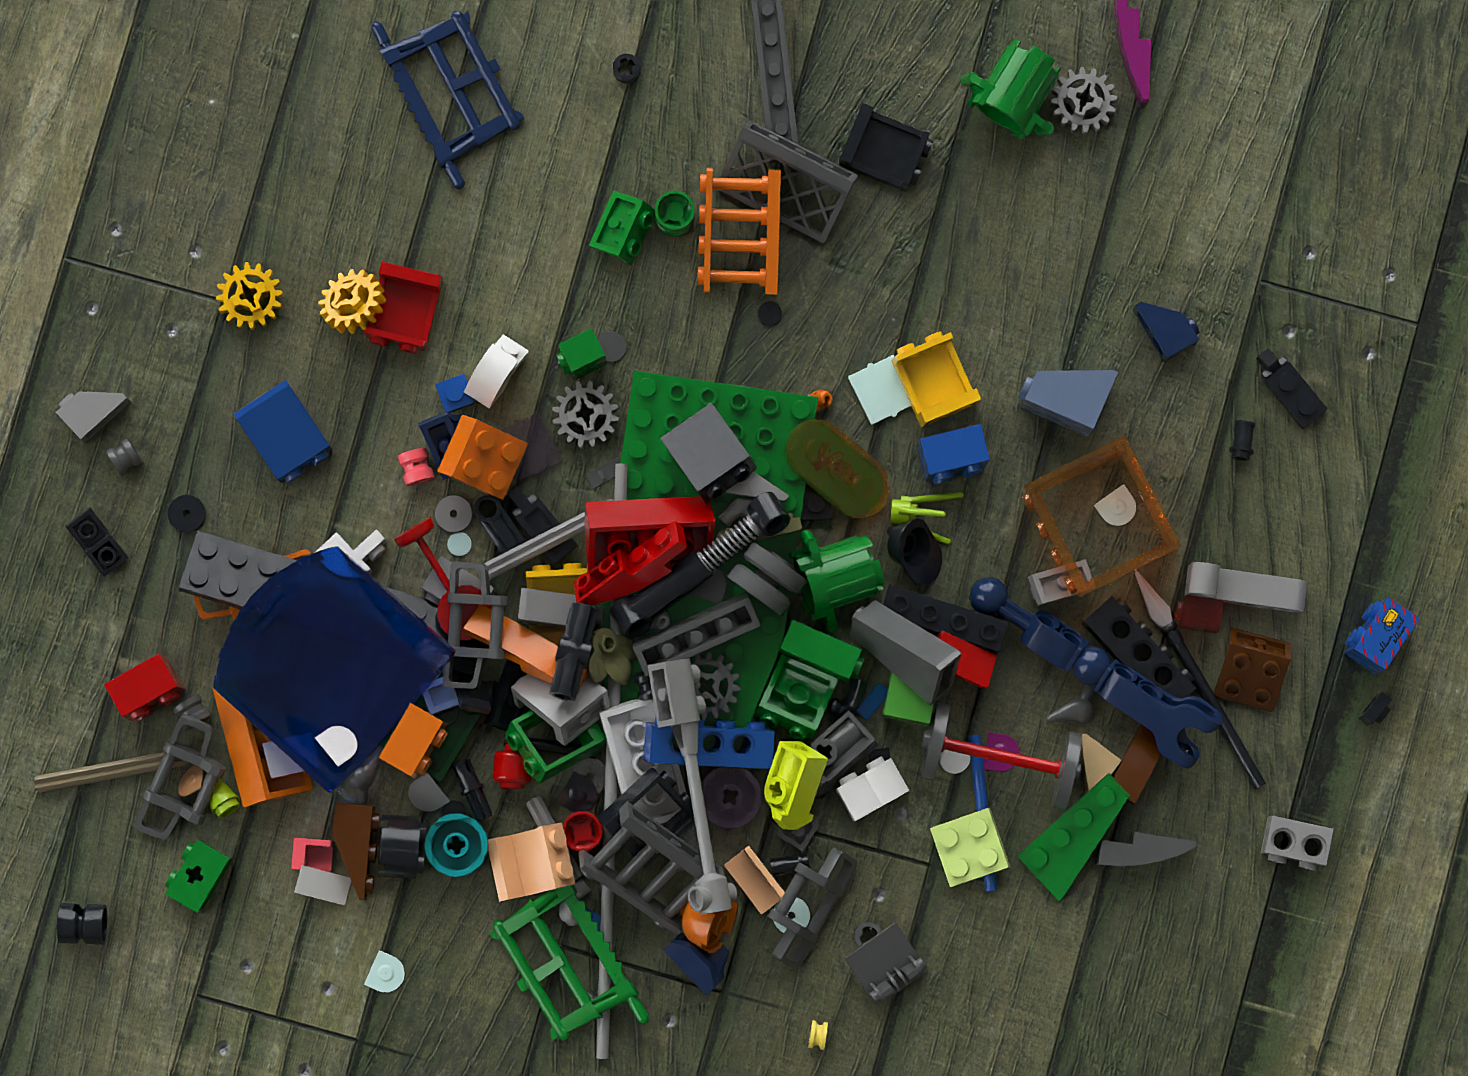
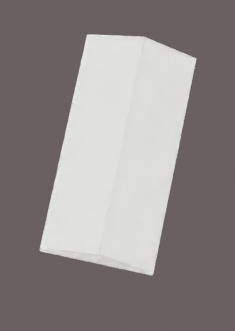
M653 699L626 701L599 712L621 794L652 766L659 774L665 770L677 783L673 789L679 795L683 792L686 793L678 764H656L643 760L646 722H655L656 717ZM658 784L634 804L635 807L659 824L670 820L681 809Z

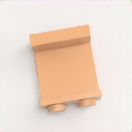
M562 822L488 840V852L499 902L575 884L573 867L570 862Z

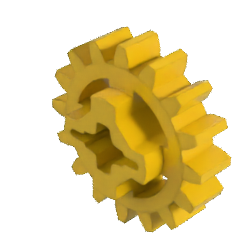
M245 262L244 270L241 271L236 265L233 266L235 274L231 276L224 273L223 276L227 281L226 284H217L218 289L223 294L217 295L216 300L217 302L224 303L219 308L221 314L229 312L226 318L229 323L237 319V327L239 329H242L245 323H248L250 329L255 330L257 322L266 327L265 319L267 317L274 320L277 318L273 312L274 308L282 309L283 307L277 301V298L284 297V293L281 290L275 289L281 284L279 279L270 280L274 273L270 269L262 273L263 266L259 263L255 269H251L250 264ZM247 277H256L264 282L260 281L256 284L248 281ZM237 283L238 287L235 295L230 297L231 289ZM245 285L248 288V290H251V292L254 294L253 297L255 299L254 303L256 307H254L251 302L249 303V301L245 299ZM270 294L269 303L263 310L262 305L264 299L268 297ZM245 309L251 311L253 316L241 315L236 311Z
M350 269L348 276L344 277L342 273H339V280L337 282L330 280L328 283L331 288L321 292L325 299L318 301L322 308L320 315L331 329L336 328L342 334L346 328L351 334H354L358 326L365 330L367 321L375 323L376 319L373 315L375 313H382L383 309L379 304L386 302V298L382 294L385 290L373 274L368 275L362 269L357 275L353 269Z

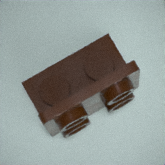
M1231 627L1227 637V653L1214 690L1216 698L1273 712L1291 661V643Z

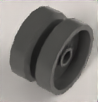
M752 541L743 555L749 563L756 567V570L752 572L742 564H735L726 577L783 617L791 606V602L788 597L778 591L779 587H784L792 594H799L808 581L793 570L794 567L771 550L768 552Z

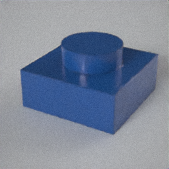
M464 374L435 384L445 412L452 413L475 404L474 399L464 393L468 384Z

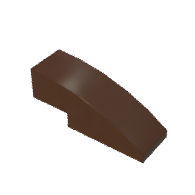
M1142 724L1137 728L1121 758L1122 761L1113 774L1117 782L1130 794L1126 802L1132 805L1136 803L1161 756L1153 732Z

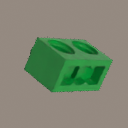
M592 328L558 344L560 353L556 357L564 375L571 374L574 381L607 365L605 353Z

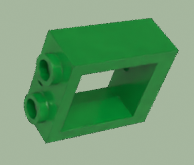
M792 620L779 651L782 655L846 683L850 676L856 679L864 662V659L859 657L861 649L795 620Z
M531 710L512 720L505 733L510 748L521 754L525 770L530 776H534L539 784L596 754L601 750L606 741L605 735L595 722L577 736L583 745L581 748L546 765L524 733L545 721L534 711Z

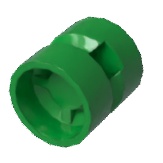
M677 190L668 191L662 194L656 202L655 221L658 229L664 235L672 238L681 237L687 234L693 227L695 221L694 204L691 198L684 192Z

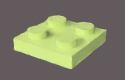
M990 808L930 828L950 887L1010 867Z

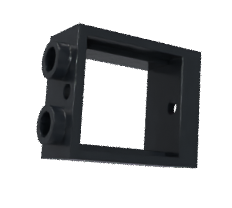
M653 766L597 817L603 826L614 836L622 828L621 824L617 821L620 818L619 809L626 801L634 805L650 789L658 784L681 808L663 826L679 837L695 822L691 798L685 792L679 795L673 789L677 783L665 770L659 774ZM630 837L623 844V847L635 857L646 844L644 843L641 846L633 837ZM655 853V854L646 862V864L643 866V868L645 869V868H646L649 864H651L661 853H659V854H656V853Z

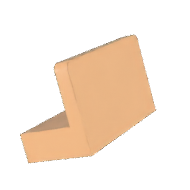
M747 846L724 864V867L761 915L782 899L785 892L750 846Z

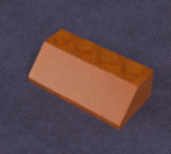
M279 670L234 678L212 687L243 808L314 790L309 770L271 778L262 743L299 736L283 671Z

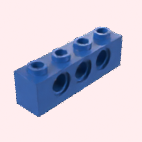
M656 717L655 722H646L643 760L656 764L685 765L684 756H682L680 749H674L672 746V739L675 736L672 727L658 728ZM700 719L698 724V753H696L699 766L771 768L775 731L765 728L766 723L747 722V727L735 726L734 721L717 720L716 725H704L705 720ZM713 734L716 740L715 745L709 750H704V738ZM739 736H744L746 739L745 747L741 751L735 752L733 748L735 739Z

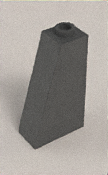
M876 600L866 608L864 606L860 607L853 614L849 635L930 706L952 689L961 657V652Z

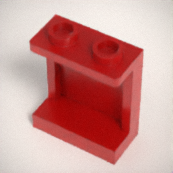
M381 261L378 272L380 275L379 283L385 290L382 294L386 298V302L379 304L383 312L373 315L376 319L375 323L368 321L364 335L370 338L369 343L387 347L388 343L400 345L399 350L412 354H417L418 350L426 351L443 278L441 275Z

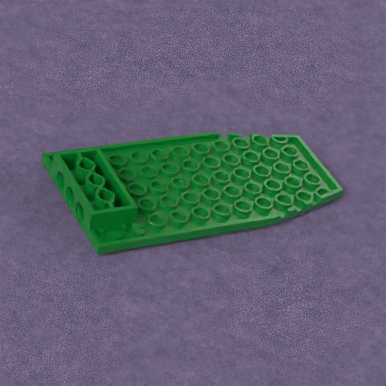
M634 370L620 464H628L627 500L700 496L660 438L712 403L755 463L757 469L754 472L789 495L785 502L780 501L788 514L792 513L793 518L800 517L801 520L806 479L791 464L789 443L798 428L807 423H815L818 397ZM724 494L721 498L711 501L715 519L714 543H716V534L728 528L718 516L736 498L753 497ZM739 517L729 528L734 529V524L740 525L738 522H744L743 518L745 517ZM799 532L755 542L768 552L770 550L794 567V557L790 558L789 553L796 551ZM747 544V546L742 545V550L738 548V553L734 552V556L729 555V560L725 559V563L720 562V566L716 565L725 575L727 582L722 602L745 592L744 589L726 577L735 564H742L752 572L756 570V567L749 563L743 555L750 544ZM780 586L778 591L789 598L790 592ZM638 590V591H636V592H634V593H632V594H629V595H635V594H637V593H638L639 591H641V590ZM747 592L761 626L699 653L701 659H706L708 652L712 653V660H717L720 655L724 656L722 662L724 666L729 663L733 664L732 669L729 671L730 674H739V678L733 681V685L740 686L739 691L732 692V696L737 699V702H727L730 711L725 712L722 708L719 709L718 718H714L712 712H707L704 725H716L717 720L734 721L735 726L747 727V722H751L783 643L787 611L781 617ZM687 594L666 610L670 617L669 625L717 603ZM611 601L600 603V606H603L602 625H599V629H610ZM649 629L645 634H643L639 638L644 637L650 633H653L659 629ZM695 655L689 657L691 663L695 662ZM637 657L629 660L631 663V676L626 685H621L620 704L638 699L639 687L634 683L632 676L643 671ZM709 664L698 666L703 673H714L718 669V667ZM606 675L604 678L605 689L608 692V676ZM700 676L699 682L701 686L698 688L701 693L707 691L717 698L712 687L715 681L712 678L706 680ZM726 677L719 683V692L723 697L726 696L728 690ZM703 698L706 707L715 705L711 699ZM713 734L704 738V750H709L715 745L716 740ZM674 736L672 743L674 749H677L679 746ZM739 736L735 739L733 743L735 752L739 751L744 736Z

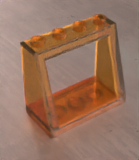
M1125 435L1024 485L1026 493L1022 494L1021 497L1029 512L1035 510L1039 521L1035 522L1036 527L1043 539L1049 537L1054 547L1049 552L1057 567L1063 565L1068 575L1063 578L1071 595L1077 593L1079 599L1181 548ZM1117 457L1161 545L1085 582L1041 493Z

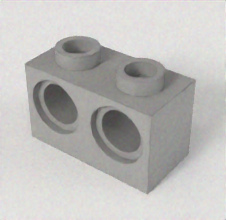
M1268 816L1261 853L1268 855V861L1286 864L1287 859L1299 861L1298 867L1317 871V866L1327 865L1334 829L1277 816ZM1278 832L1285 833L1289 840L1288 846L1283 850L1278 849L1274 844V836ZM1310 838L1316 840L1319 845V851L1315 856L1308 855L1304 849L1305 842Z

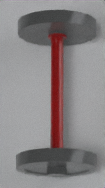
M937 702L930 730L925 729L921 748H925L920 778L934 780L941 752L948 750L1054 774L1055 784L1052 808L1066 809L1073 784L1078 782L1081 764H1078L1082 734L1068 732L1060 760L1057 763L947 738L945 733L950 705Z

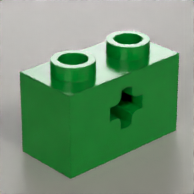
M196 840L195 844L190 842L181 856L184 863L179 871L173 870L165 883L168 890L165 895L196 913H202L233 859L205 842ZM201 867L200 874L204 876L203 880H195L192 883L193 876L189 874L191 869L198 870Z

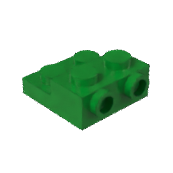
M781 654L755 716L760 718V722L766 723V727L776 728L780 726L789 730L788 734L796 740L804 741L806 738L812 740L838 679Z

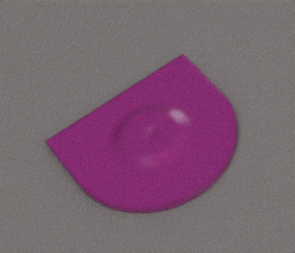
M988 732L987 747L1019 754L1018 744L1012 737L1005 734ZM984 759V769L1006 771L1014 766Z

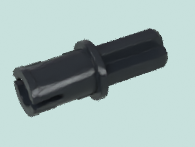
M466 759L465 762L463 760L453 765L452 769L462 788L461 795L462 797L466 796L475 820L483 821L491 817L492 811L482 790L485 786L483 783L480 784L471 760Z

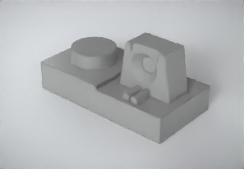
M1086 559L1032 574L1028 577L1031 585L1030 592L1033 600L1036 599L1038 606L1083 594L1096 588Z

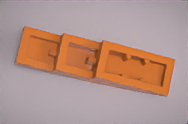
M479 605L463 628L465 634L489 645L492 610ZM504 616L502 650H505L504 658L519 664L523 672L551 684L557 663L555 662V656L558 646ZM586 666V669H583L580 686L589 674L588 666Z

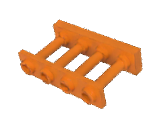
M707 167L706 174H700V193H706V205H700L699 224H705V236H699L698 254H704V267H698V285H704V292L710 293V282L759 284V287H765V294L778 295L781 169H768V176H762V179L714 178L712 167ZM713 190L762 191V194H768V206L761 207V210L712 208ZM712 221L761 222V225H767V238L761 237L760 240L711 239ZM711 252L760 253V256H766V268H760V271L711 270Z

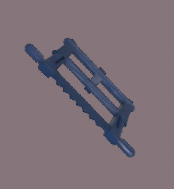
M454 11L451 19L423 30H417L419 34L394 44H390L391 40L383 25L378 21L373 22L371 30L379 46H382L379 50L389 67H392L394 82L400 83L399 92L405 93L404 102L410 103V112L415 113V122L421 123L420 132L426 133L425 142L432 143L441 168H446L445 171L454 188L462 189L465 181L453 161L477 145L481 148L486 142L508 128L517 130L520 127V120L525 119L519 111L512 109L494 74L501 70L496 59L487 61L469 27L470 14L468 11L464 14L460 11ZM459 32L477 66L476 69L458 78L438 43ZM425 49H428L470 131L445 143L403 63V60ZM484 79L502 115L481 125L462 88Z

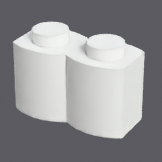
M881 756L866 765L868 771L860 776H857L854 771L838 780L841 786L836 791L853 822L909 791L891 758L884 761Z

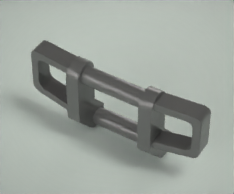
M453 562L450 566V592L448 593L447 600L450 603L448 646H444L443 685L452 688L477 689L481 685L486 658L504 659L505 650H502L504 606L508 605V596L490 595L487 565ZM461 569L479 570L482 595L458 594L459 571ZM463 604L492 605L489 649L460 647ZM454 656L477 658L474 677L470 683L453 681Z
M185 714L180 715L170 740H166L164 744V755L151 786L146 788L143 794L145 800L134 824L135 829L165 840L180 816L194 824H203L206 817L204 812L218 778L223 777L226 770L224 765L206 754L213 731L210 724ZM183 724L204 731L205 738L201 752L175 742ZM176 757L197 765L207 772L202 789H200L194 805L162 792ZM149 802L175 812L166 829L161 830L143 822Z
M834 847L819 873L800 862L797 864L794 870L796 874L777 908L775 910L772 909L768 915L770 919L787 928L773 951L772 956L793 969L800 967L813 946L817 943L820 937L818 933L838 898L842 899L846 892V888L857 867V860ZM843 859V865L834 883L830 879ZM808 878L828 892L806 929L786 917ZM799 935L803 939L792 955L787 958L788 952Z

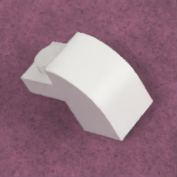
M503 334L495 345L492 344L480 360L464 393L490 409L504 392L511 375L525 360L529 351Z
M375 530L357 548L352 550L336 532L314 554L334 574L360 579L373 572L364 562L368 559L371 561L377 559L385 551L383 545L387 541Z

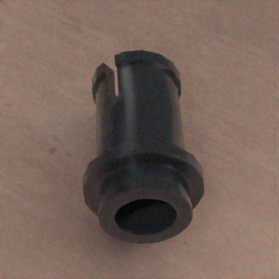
M1237 420L1235 423L1233 446L1229 448V452L1232 453V459L1249 461L1250 456L1254 454V450L1251 447L1255 423Z
M797 851L796 855L770 858L773 878L796 874L794 870L799 862L810 868L807 853L801 854V851Z

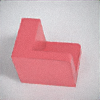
M294 838L291 869L300 870L301 865L331 872L334 841Z

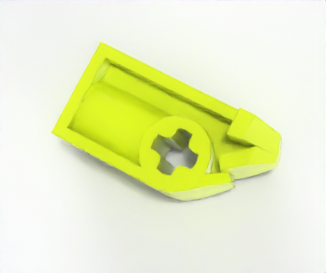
M801 741L779 742L764 787L765 799L771 807L772 818L780 828L787 830H798L812 821L814 815L810 813L828 761L827 757Z

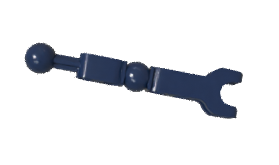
M986 577L977 580L972 585L969 600L976 612L988 616L1001 615L1023 630L1020 638L1028 648L1053 665L1064 669L1067 673L1072 669L1074 676L1081 683L1088 686L1097 685L1094 689L1095 692H1098L1109 703L1153 732L1157 748L1164 757L1183 768H1190L1196 764L1199 758V749L1187 737L1185 728L1193 727L1205 733H1212L1217 730L1222 724V715L1216 708L1200 697L1176 698L1115 659L1111 663L1109 655L1103 649L1095 646L1087 647L1090 641L1085 640L1081 634L1052 614L1038 610L1032 615L1008 599L1006 586L999 579Z

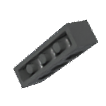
M745 591L668 625L664 629H659L636 641H632V645L645 676H648V665L687 659L761 626Z

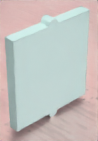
M894 355L875 364L868 363L867 368L848 376L851 386L871 425L890 416L895 418L898 412L911 407L892 364Z

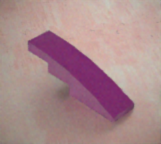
M1114 0V18L1118 44L1127 77L1139 105L1146 106L1150 99L1151 39H1139L1140 9L1128 8V0Z

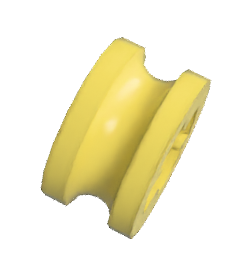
M812 1020L808 1048L819 1046L820 1050H824L828 1022L819 1025L815 1020Z

